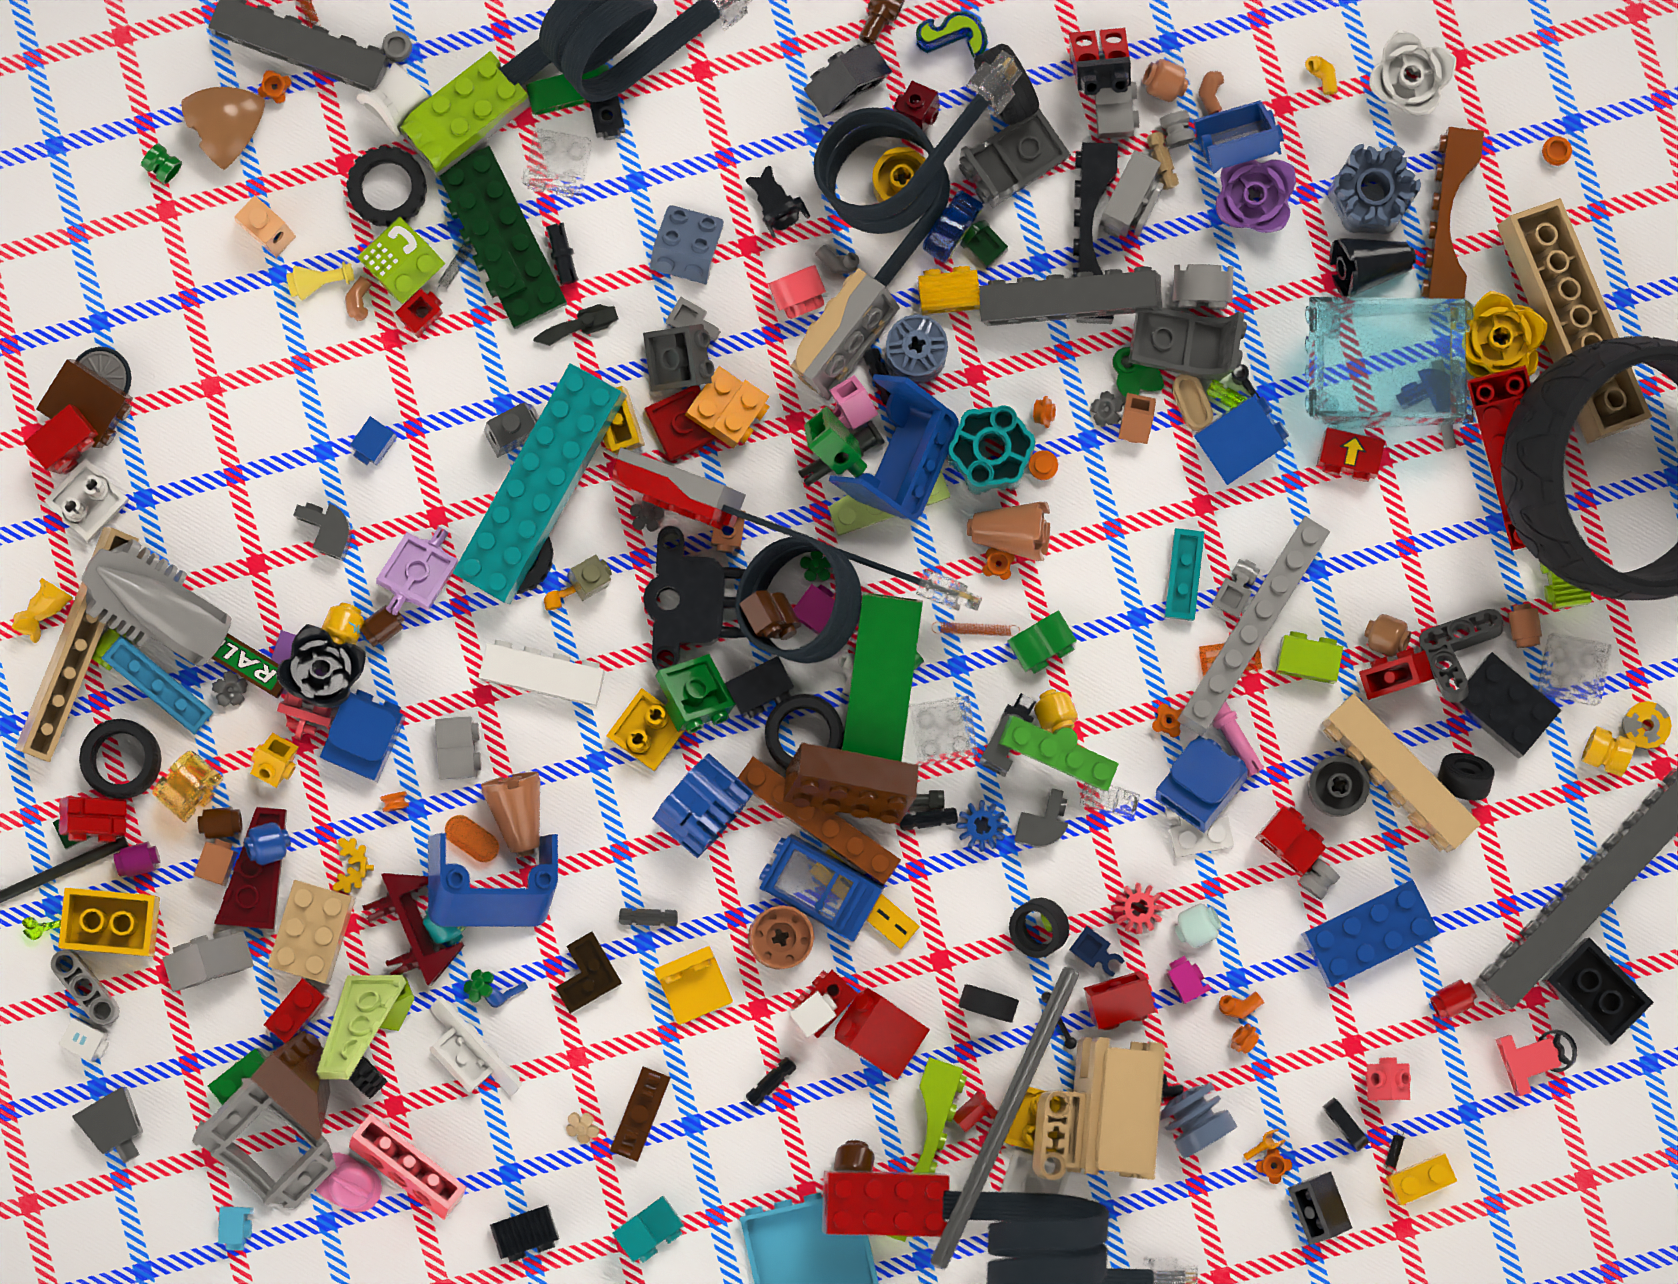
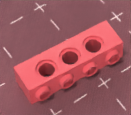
M371 1113L351 1137L350 1149L443 1220L446 1219L463 1198L467 1188L464 1184Z

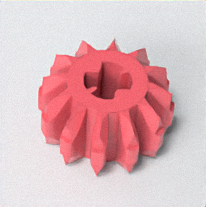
M1136 883L1134 887L1135 894H1133L1130 887L1125 886L1123 890L1128 898L1119 894L1116 895L1115 899L1123 903V906H1114L1113 912H1123L1124 914L1116 919L1118 924L1122 923L1125 919L1129 921L1125 926V931L1129 932L1133 924H1136L1137 934H1142V923L1145 924L1149 931H1152L1154 926L1149 919L1151 918L1159 923L1162 921V918L1154 914V911H1163L1165 906L1154 905V902L1159 900L1161 895L1158 893L1151 898L1149 896L1153 888L1151 885H1148L1144 893H1141V883ZM1139 901L1145 903L1143 908L1147 909L1146 914L1140 913L1138 916H1135L1132 913L1135 909H1131V904H1137Z

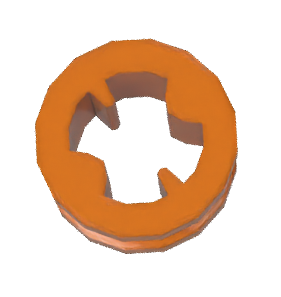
M406 791L381 796L380 800L385 803L384 808H382L383 812L409 807V803L405 801Z

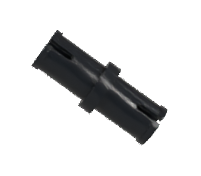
M557 223L546 227L553 251L550 255L551 259L555 260L560 285L579 281L572 258L574 250L569 246L564 223H559V225Z

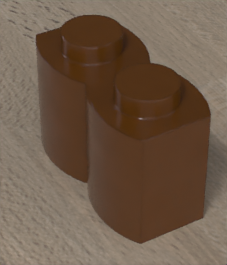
M766 590L756 591L739 604L758 637L781 639L783 641L793 637L797 633L796 629L802 626L786 595L782 592L770 594Z

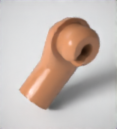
M1209 71L1206 73L1198 91L1199 97L1209 115L1222 110L1216 97L1218 87L1224 83V76L1220 71Z

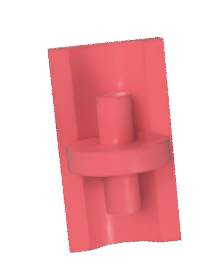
M287 693L284 701H281L278 705L277 712L300 718L299 721L288 718L286 727L296 730L295 739L301 740L304 732L315 735L317 727L307 724V721L325 727L332 725L334 718L331 716L332 708L314 706L313 710L302 707V699L290 693Z

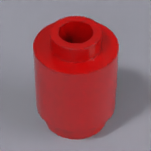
M1460 979L1436 991L1435 996L1431 997L1430 1001L1440 1019L1445 1017L1450 1019L1474 1007V999L1477 998V994L1470 982L1464 983Z

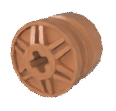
M785 905L768 908L757 915L750 925L748 933L749 949L755 959L765 967L777 970L795 967L803 962L811 952L814 942L813 927L806 915L794 907ZM775 930L787 934L788 938L784 940L785 945L782 947L780 943H773L772 938L776 936Z

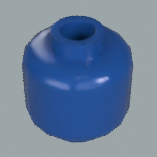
M269 822L249 829L248 836L244 838V845L250 861L255 860L259 865H266L284 859L287 847L291 846V841L286 828L281 830L277 823Z

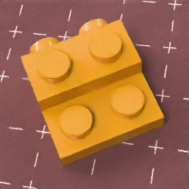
M718 366L711 377L712 383L704 386L685 413V416L734 449L739 441L745 444L754 429L749 427L753 420L756 418L761 421L770 406L766 404V401L770 396L746 379L742 382L721 366Z

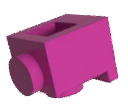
M1185 955L1169 964L1171 970L1166 972V975L1182 1004H1186L1211 990L1209 984L1202 985L1201 981L1205 978L1196 963L1191 965Z

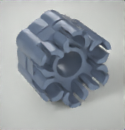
M1359 144L1352 149L1339 174L1335 176L1328 189V198L1334 205L1336 213L1347 231L1352 233L1389 234L1395 230L1407 208L1417 196L1421 188L1420 179L1415 181L1416 175L1412 171L1407 170V157H1403L1405 151L1401 147L1394 145L1392 150L1390 147H1386L1381 151H1377L1371 146L1364 149V144ZM1366 182L1378 183L1384 191V198L1379 201L1368 199L1363 194L1361 186Z

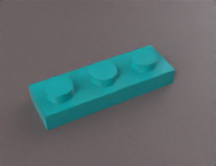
M1174 529L1164 618L1195 620L1205 531Z

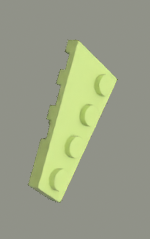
M942 470L926 506L951 497ZM848 494L828 507L838 536L896 517L860 503Z
M348 975L346 977L318 1065L317 1074L320 1079L350 1078L407 983L403 975Z

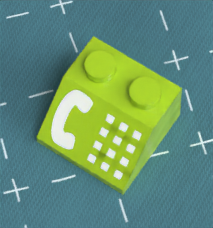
M398 217L357 256L358 260L393 298L401 304L407 301L446 264L401 217Z

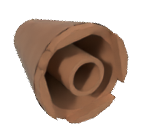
M1040 501L974 513L973 519L969 518L967 522V536H972L973 543L1031 560L1044 561L1043 555H1047L1050 540V523L1045 520L1044 514H1050L1049 505L1047 502Z
M536 771L512 774V777L505 779L499 777L481 784L484 798L511 853H517V857L532 855L535 853L534 848L540 846L541 778Z

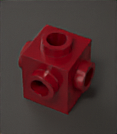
M911 81L905 93L900 94L894 104L896 112L912 120L924 133L929 125L932 126L935 123L939 114L940 102L938 91L915 81Z

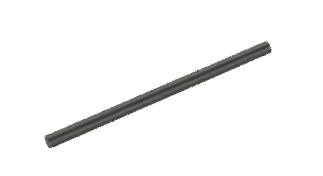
M1064 967L1060 973L937 1244L930 1263L939 1269L945 1270L951 1261L1079 978V973L1073 968Z

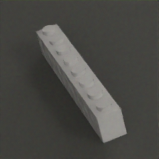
M1307 516L1302 519L1177 719L1178 722L1199 735H1204L1331 531Z

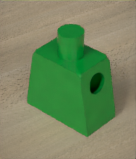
M827 406L804 424L808 447L837 475H841L848 470L854 477H858L866 470L867 464L860 458L859 442Z

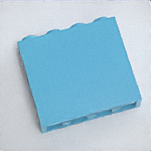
M821 1192L803 1196L804 1202L794 1205L792 1204V1199L774 1203L775 1209L763 1211L762 1206L745 1209V1216L739 1217L754 1284H879L868 1235H837L822 1232L823 1198Z

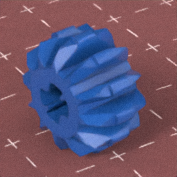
M980 800L979 811H976L972 803L968 804L971 816L966 812H960L959 816L966 820L967 823H957L956 828L967 829V832L962 833L959 839L962 841L970 836L972 839L967 846L969 849H972L975 842L978 841L979 851L984 852L985 841L988 842L991 849L996 848V843L992 839L993 836L1000 841L1004 840L1005 836L996 830L1007 829L1008 824L997 823V820L1002 819L1005 814L1004 812H999L995 816L992 814L996 809V804L992 803L989 810L986 811L985 801ZM982 818L988 821L987 827L990 828V831L985 833L984 830L982 834L976 832L977 826L974 822L977 819L981 822Z

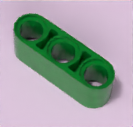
M604 64L589 73L582 74V79L593 78L609 69V65ZM564 74L536 80L526 85L533 115H541L589 103L588 100L580 96L564 77Z

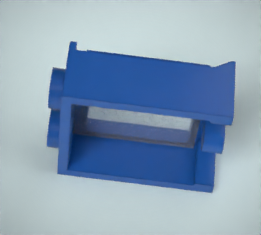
M1262 100L1193 120L1198 145L1213 174L1221 168L1224 169L1272 155L1274 152H1278L1279 155L1282 154L1280 142L1284 141L1281 126L1279 124L1276 125L1272 110H1267Z

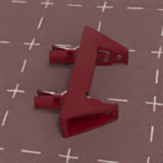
M382 873L381 876L388 890L387 896L362 905L364 911L379 908L378 911L366 918L369 923H372L393 912L395 915L398 914L411 945L409 952L391 960H386V966L402 964V966L392 971L390 975H401L418 968V970H421L427 986H432L465 946L464 942H459L445 949L439 948L440 951L435 952L432 939L423 925V918L417 903L411 893H417L419 889L428 886V876Z

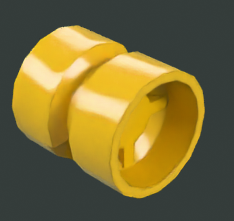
M1595 726L1586 743L1581 761L1597 768L1604 765L1605 771L1622 777L1631 761L1636 742L1623 736L1612 738L1611 731Z

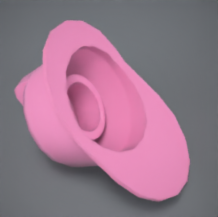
M332 1153L337 1168L316 1188V1191L325 1199L351 1212H365L374 1207L379 1201L382 1192L381 1180L377 1173L369 1166L346 1154Z

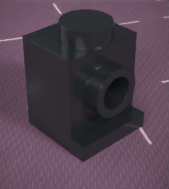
M618 95L604 101H589L597 138L603 137V140H613L621 136L620 133L626 132ZM611 112L613 117L610 120L602 119L603 113Z

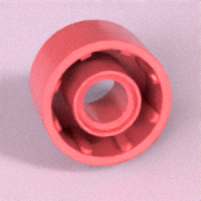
M816 265L809 266L768 283L778 310L784 309L789 319L824 306L825 302L822 294L826 290Z

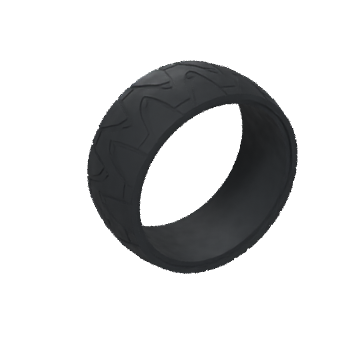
M1628 336L1602 340L1586 345L1549 366L1536 378L1520 399V404L1517 405L1507 428L1501 463H1503V466H1501L1502 489L1505 504L1508 506L1507 511L1518 536L1532 555L1538 558V561L1556 576L1579 589L1593 592L1603 597L1626 601L1659 600L1678 595V542L1654 562L1630 572L1622 573L1606 564L1588 547L1573 522L1565 495L1564 461L1569 436L1577 417L1590 397L1610 378L1632 366L1643 363L1657 369L1678 386V342L1657 337L1650 338L1649 336Z

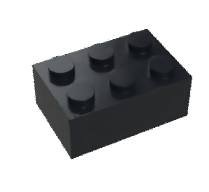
M1493 652L1484 658L1467 679L1468 696L1460 702H1451L1518 759L1526 754L1562 711Z
M1590 937L1584 938L1541 980L1605 1046L1612 1045L1654 1003Z

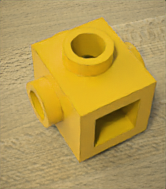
M272 733L263 745L259 744L251 757L254 765L250 774L277 788L283 779L289 780L296 768L293 760L299 747Z

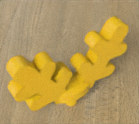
M340 838L338 844L343 848L340 851V855L353 856L348 859L349 864L353 865L360 862L358 871L348 867L347 873L350 875L338 874L337 879L340 881L333 885L334 891L339 892L344 889V892L349 894L352 891L353 883L355 888H362V878L366 877L367 870L374 871V865L368 864V858L365 857L367 849L365 845H360L357 849V840L355 838H351L349 841L345 838Z

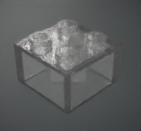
M1555 632L1547 636L1537 690L1548 697L1591 706L1600 704L1612 644Z
M969 696L909 704L917 765L923 766L977 758L978 752Z

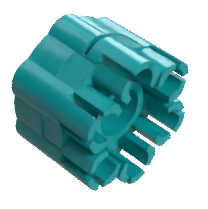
M1001 405L979 410L970 409L961 417L960 425L949 445L947 461L949 466L953 465L954 470L962 474L966 485H968V491L972 494L980 495L981 492L984 491L986 493L994 488L1004 491L1008 488L1010 491H1013L1020 485L1029 458L1033 454L1035 437L1027 430L1024 423L1017 417L1015 410L1010 406ZM994 438L1003 444L1005 451L998 459H986L979 452V443L984 439Z

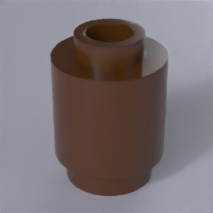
M384 605L364 621L360 631L373 648L379 643L383 645L404 628L401 622L405 619L399 611L397 615H393L392 612L389 613L386 610L387 605Z
M233 807L203 809L202 816L197 817L199 834H204L205 839L235 837L236 833H242L243 831L240 809L233 810Z

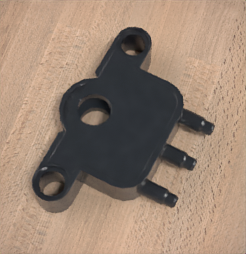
M666 526L658 534L656 555L657 577L649 582L643 596L644 607L650 618L654 620L652 663L657 671L667 668L660 666L657 662L658 656L663 652H669L674 656V662L670 666L680 663V645L710 646L720 638L737 639L746 637L741 628L723 626L724 608L736 609V597H725V579H741L746 569L722 567L720 562L710 557L685 556L684 535L675 526ZM676 534L680 538L679 544L674 548L664 546L663 539L666 535ZM666 590L675 591L680 596L679 604L672 610H664L657 603L659 595Z

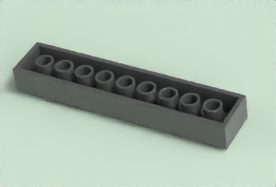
M1678 767L1676 769L1673 768L1663 778L1662 781L1665 785L1662 788L1659 787L1656 791L1652 790L1644 798L1642 803L1645 806L1642 810L1633 811L1621 823L1625 828L1621 832L1612 833L1602 843L1601 846L1604 850L1600 854L1597 853L1595 856H1590L1581 866L1584 872L1580 876H1572L1561 887L1560 890L1564 893L1559 898H1551L1541 908L1540 912L1543 915L1540 919L1531 920L1519 932L1523 937L1518 942H1510L1500 952L1499 955L1502 959L1497 964H1489L1478 976L1482 980L1477 986L1503 1011L1513 1009L1678 833Z

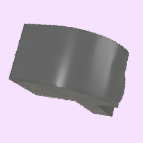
M307 502L305 507L297 504L293 516L297 520L320 527L313 549L316 552L344 561L351 544L352 529L343 512L330 503L326 514L322 513V507Z
M1051 789L1044 817L1021 812L1013 843L1041 848L1047 847L1061 838L1069 824L1057 820L1058 816L1064 817L1068 799L1062 798L1064 791Z

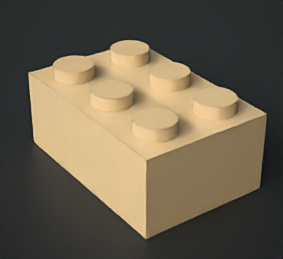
M294 879L267 967L329 985L356 898Z

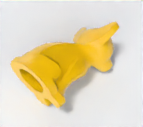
M43 578L39 580L41 584L40 589L30 599L27 610L17 612L13 616L14 623L12 624V629L23 635H29L34 643H37L41 637L39 621L53 616L68 601L73 600L72 596Z

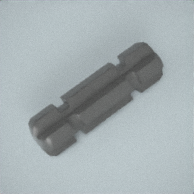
M622 908L619 911V923L622 925L636 923V925L660 926V924L676 926L678 923V912L676 910L661 912V909H636V911H632V908Z

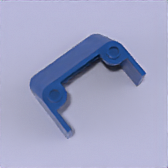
M874 374L872 380L891 393L886 404V415L896 425L875 476L870 473H862L855 478L830 475L828 481L860 503L902 519L916 520L922 515L948 455L949 445L954 439L959 421L953 411L908 377Z
M446 833L428 836V915L435 925L440 927H535L545 922L558 884V834L540 837L539 865L534 866L529 871L527 888H470V876L467 869L460 864H446Z

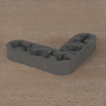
M1485 609L1429 628L1420 635L1421 651H1426L1435 682L1445 700L1460 702L1468 696L1467 677L1454 652L1500 636L1504 627L1503 618L1499 611ZM1490 621L1493 626H1489L1486 622ZM1460 629L1469 631L1468 636L1458 638L1453 634ZM1434 641L1437 645L1433 646L1432 643L1429 642ZM1440 661H1449L1452 663L1451 667H1449L1448 669H1439L1436 667L1437 663H1439ZM1453 678L1456 687L1459 689L1454 690L1453 687H1450L1449 679Z

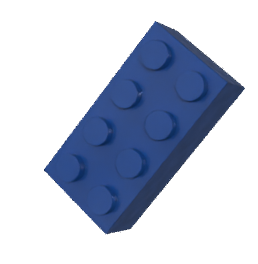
M1410 880L1301 933L1328 988L1440 934L1414 880Z

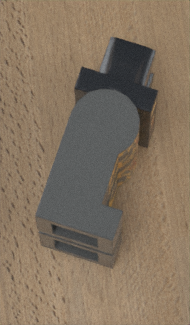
M1020 693L1014 706L1007 704L1001 716L1002 720L978 764L1003 777L1006 776L1013 763L1011 759L1007 758L1011 749L998 743L1009 716L1018 717L1032 724L1034 717L1030 716V713L1036 703L1035 700Z

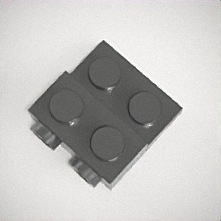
M703 324L643 333L651 392L712 383L711 377L714 374L715 368L713 362L708 359L707 347L710 344V335L704 330Z

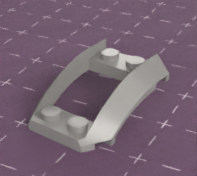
M250 1078L242 1079V1086L206 1122L200 1120L192 1138L193 1144L196 1146L200 1145L208 1150L212 1157L229 1168L252 1188L266 1206L274 1203L283 1204V1208L296 1209L337 1168L329 1142L323 1135L317 1141ZM266 1108L284 1120L311 1146L277 1182L247 1153L233 1143Z

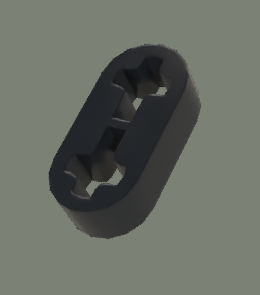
M1333 1097L1322 1106L1328 1117L1357 1152L1370 1143L1363 1131L1336 1098Z

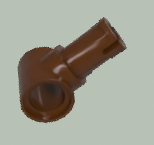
M870 0L867 7L869 18L859 35V39L868 45L875 44L883 27L888 25L890 21L894 22L905 0Z

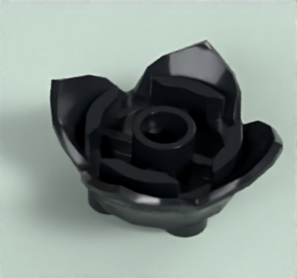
M306 624L297 633L292 642L290 658L283 660L278 665L277 680L288 693L301 698L307 705L321 708L337 707L348 699L352 685L360 678L364 670L366 652L352 643L335 644L330 634L324 629ZM321 669L325 676L316 675V670Z

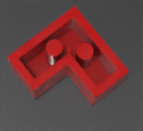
M69 404L23 443L45 470L58 474L62 472L67 474L79 464L77 460L83 456L81 453L95 443L93 438L98 433L76 406Z
M1283 806L1276 811L1255 838L1302 876L1327 846L1322 843L1324 838L1313 828H1310L1308 831L1305 829L1307 825L1302 822L1304 816L1291 806L1289 809Z

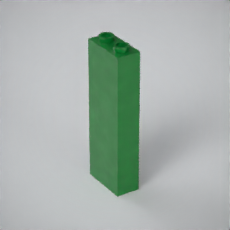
M863 592L842 750L902 761L923 600Z

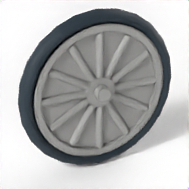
M99 346L90 348L77 357V361L128 394L132 380L131 369L126 359L119 352L109 347Z

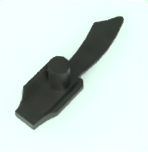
M598 304L579 310L577 313L578 319L552 326L534 337L533 341L551 346L560 339L579 330L588 335L606 329L614 321L619 320L615 306Z

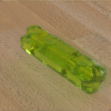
M1212 380L1206 390L1207 395L1214 399L1219 398V402L1230 408L1247 399V397L1229 387L1227 389L1224 388V384L1217 380Z

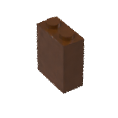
M66 359L36 410L52 419L69 404L76 406L98 433L93 438L95 443L92 447L103 448L104 445L108 446L115 438L117 432L114 429L119 421H124L132 410L130 403L134 398L76 359Z

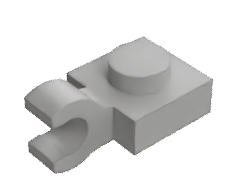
M683 297L679 298L666 320V324L673 328L703 324L704 330L709 333L710 340L713 342L717 340L721 333L718 327L704 320L707 314L706 310Z

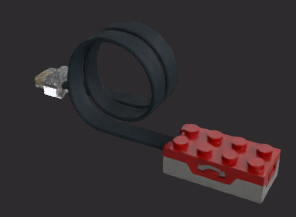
M824 1170L822 1232L837 1235L941 1237L948 1222L946 1220H949L962 1191H949L950 1175L945 1173ZM981 1192L969 1219L999 1221L988 1226L987 1252L994 1256L1010 1257L991 1260L987 1263L986 1284H1198V1266L1179 1265V1259L1174 1257H1144L1143 1264L1148 1269L1107 1268L1108 1248L1104 1243L1108 1240L1109 1211L1104 1205L1093 1200L1050 1193Z

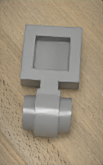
M1239 559L1231 575L1236 577V582L1225 578L1212 605L1238 619L1252 593L1251 590L1243 586L1247 583L1253 585L1260 572V569L1256 568L1257 564L1247 559L1245 561Z

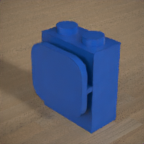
M1253 394L1194 435L1226 485H1229L1286 447L1289 443L1286 439L1289 437V433L1280 421L1274 422L1269 414L1273 410L1263 396L1258 398L1256 394Z
M357 689L356 694L350 692L348 699L339 706L320 758L378 783L406 716L400 713V706L388 701L380 705L372 701L373 695Z
M1199 735L1188 744L1173 763L1169 774L1157 787L1156 800L1205 834L1246 782L1248 768H1246V764L1235 755L1229 756L1222 751L1221 746L1210 738L1206 740Z

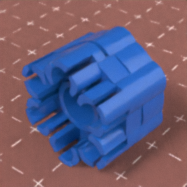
M708 753L667 796L652 817V820L698 859L720 837L716 833L722 834L728 827L726 823L730 824L737 817L734 812L740 813L744 809L754 792Z

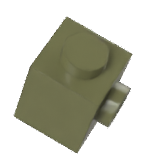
M595 554L572 567L567 577L581 601H584L608 587L612 580L610 578L612 572L604 559L600 561Z

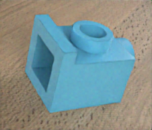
M220 1207L218 1244H226V1250H244L246 1238H251L252 1220H247L248 1214H254V1207Z

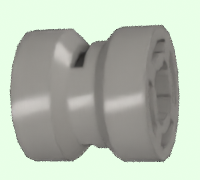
M1187 110L1173 112L1159 119L1162 129L1168 133L1165 138L1168 148L1181 147L1196 140L1194 131L1188 128L1190 117Z
M1317 858L1312 865V870L1308 874H1304L1298 882L1309 893L1322 900L1327 894V888L1331 884H1335L1339 880L1340 875L1324 861Z

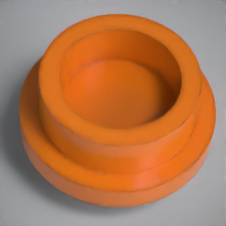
M1553 136L1544 143L1542 155L1547 163L1553 166H1561L1570 159L1572 147L1570 142L1564 137Z
M1041 450L1031 456L1029 471L1036 479L1048 480L1057 473L1058 460L1053 453Z

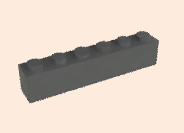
M219 0L208 26L211 34L368 92L377 88L383 80L389 65V60L384 55V51L372 45H368L367 48L356 45L357 41L345 35H340V38L329 35L330 31L321 26L313 25L312 28L301 24L302 21L296 17L285 15V18L274 15L275 11L263 5H258L255 8L247 5L246 0Z
M1142 266L1134 268V272L1122 273L1121 269H1109L1104 271L1105 275L1093 276L1092 272H1078L1072 278H1064V275L1053 274L1046 276V280L1035 281L1033 277L1018 278L1016 283H1006L1005 280L988 281V285L979 286L981 322L986 326L1162 311L1161 275L1152 270V267Z

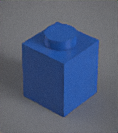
M370 416L350 444V447L355 451L352 456L366 466L370 462L378 466L397 436L389 428Z

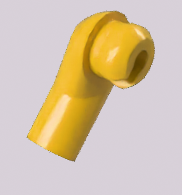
M1320 56L1308 57L1305 62V68L1312 75L1322 80L1323 94L1332 95L1338 93L1335 67Z

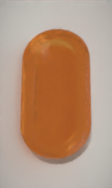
M463 815L453 816L447 821L444 829L446 838L475 860L487 863L493 861L498 856L500 845L497 838L477 823Z

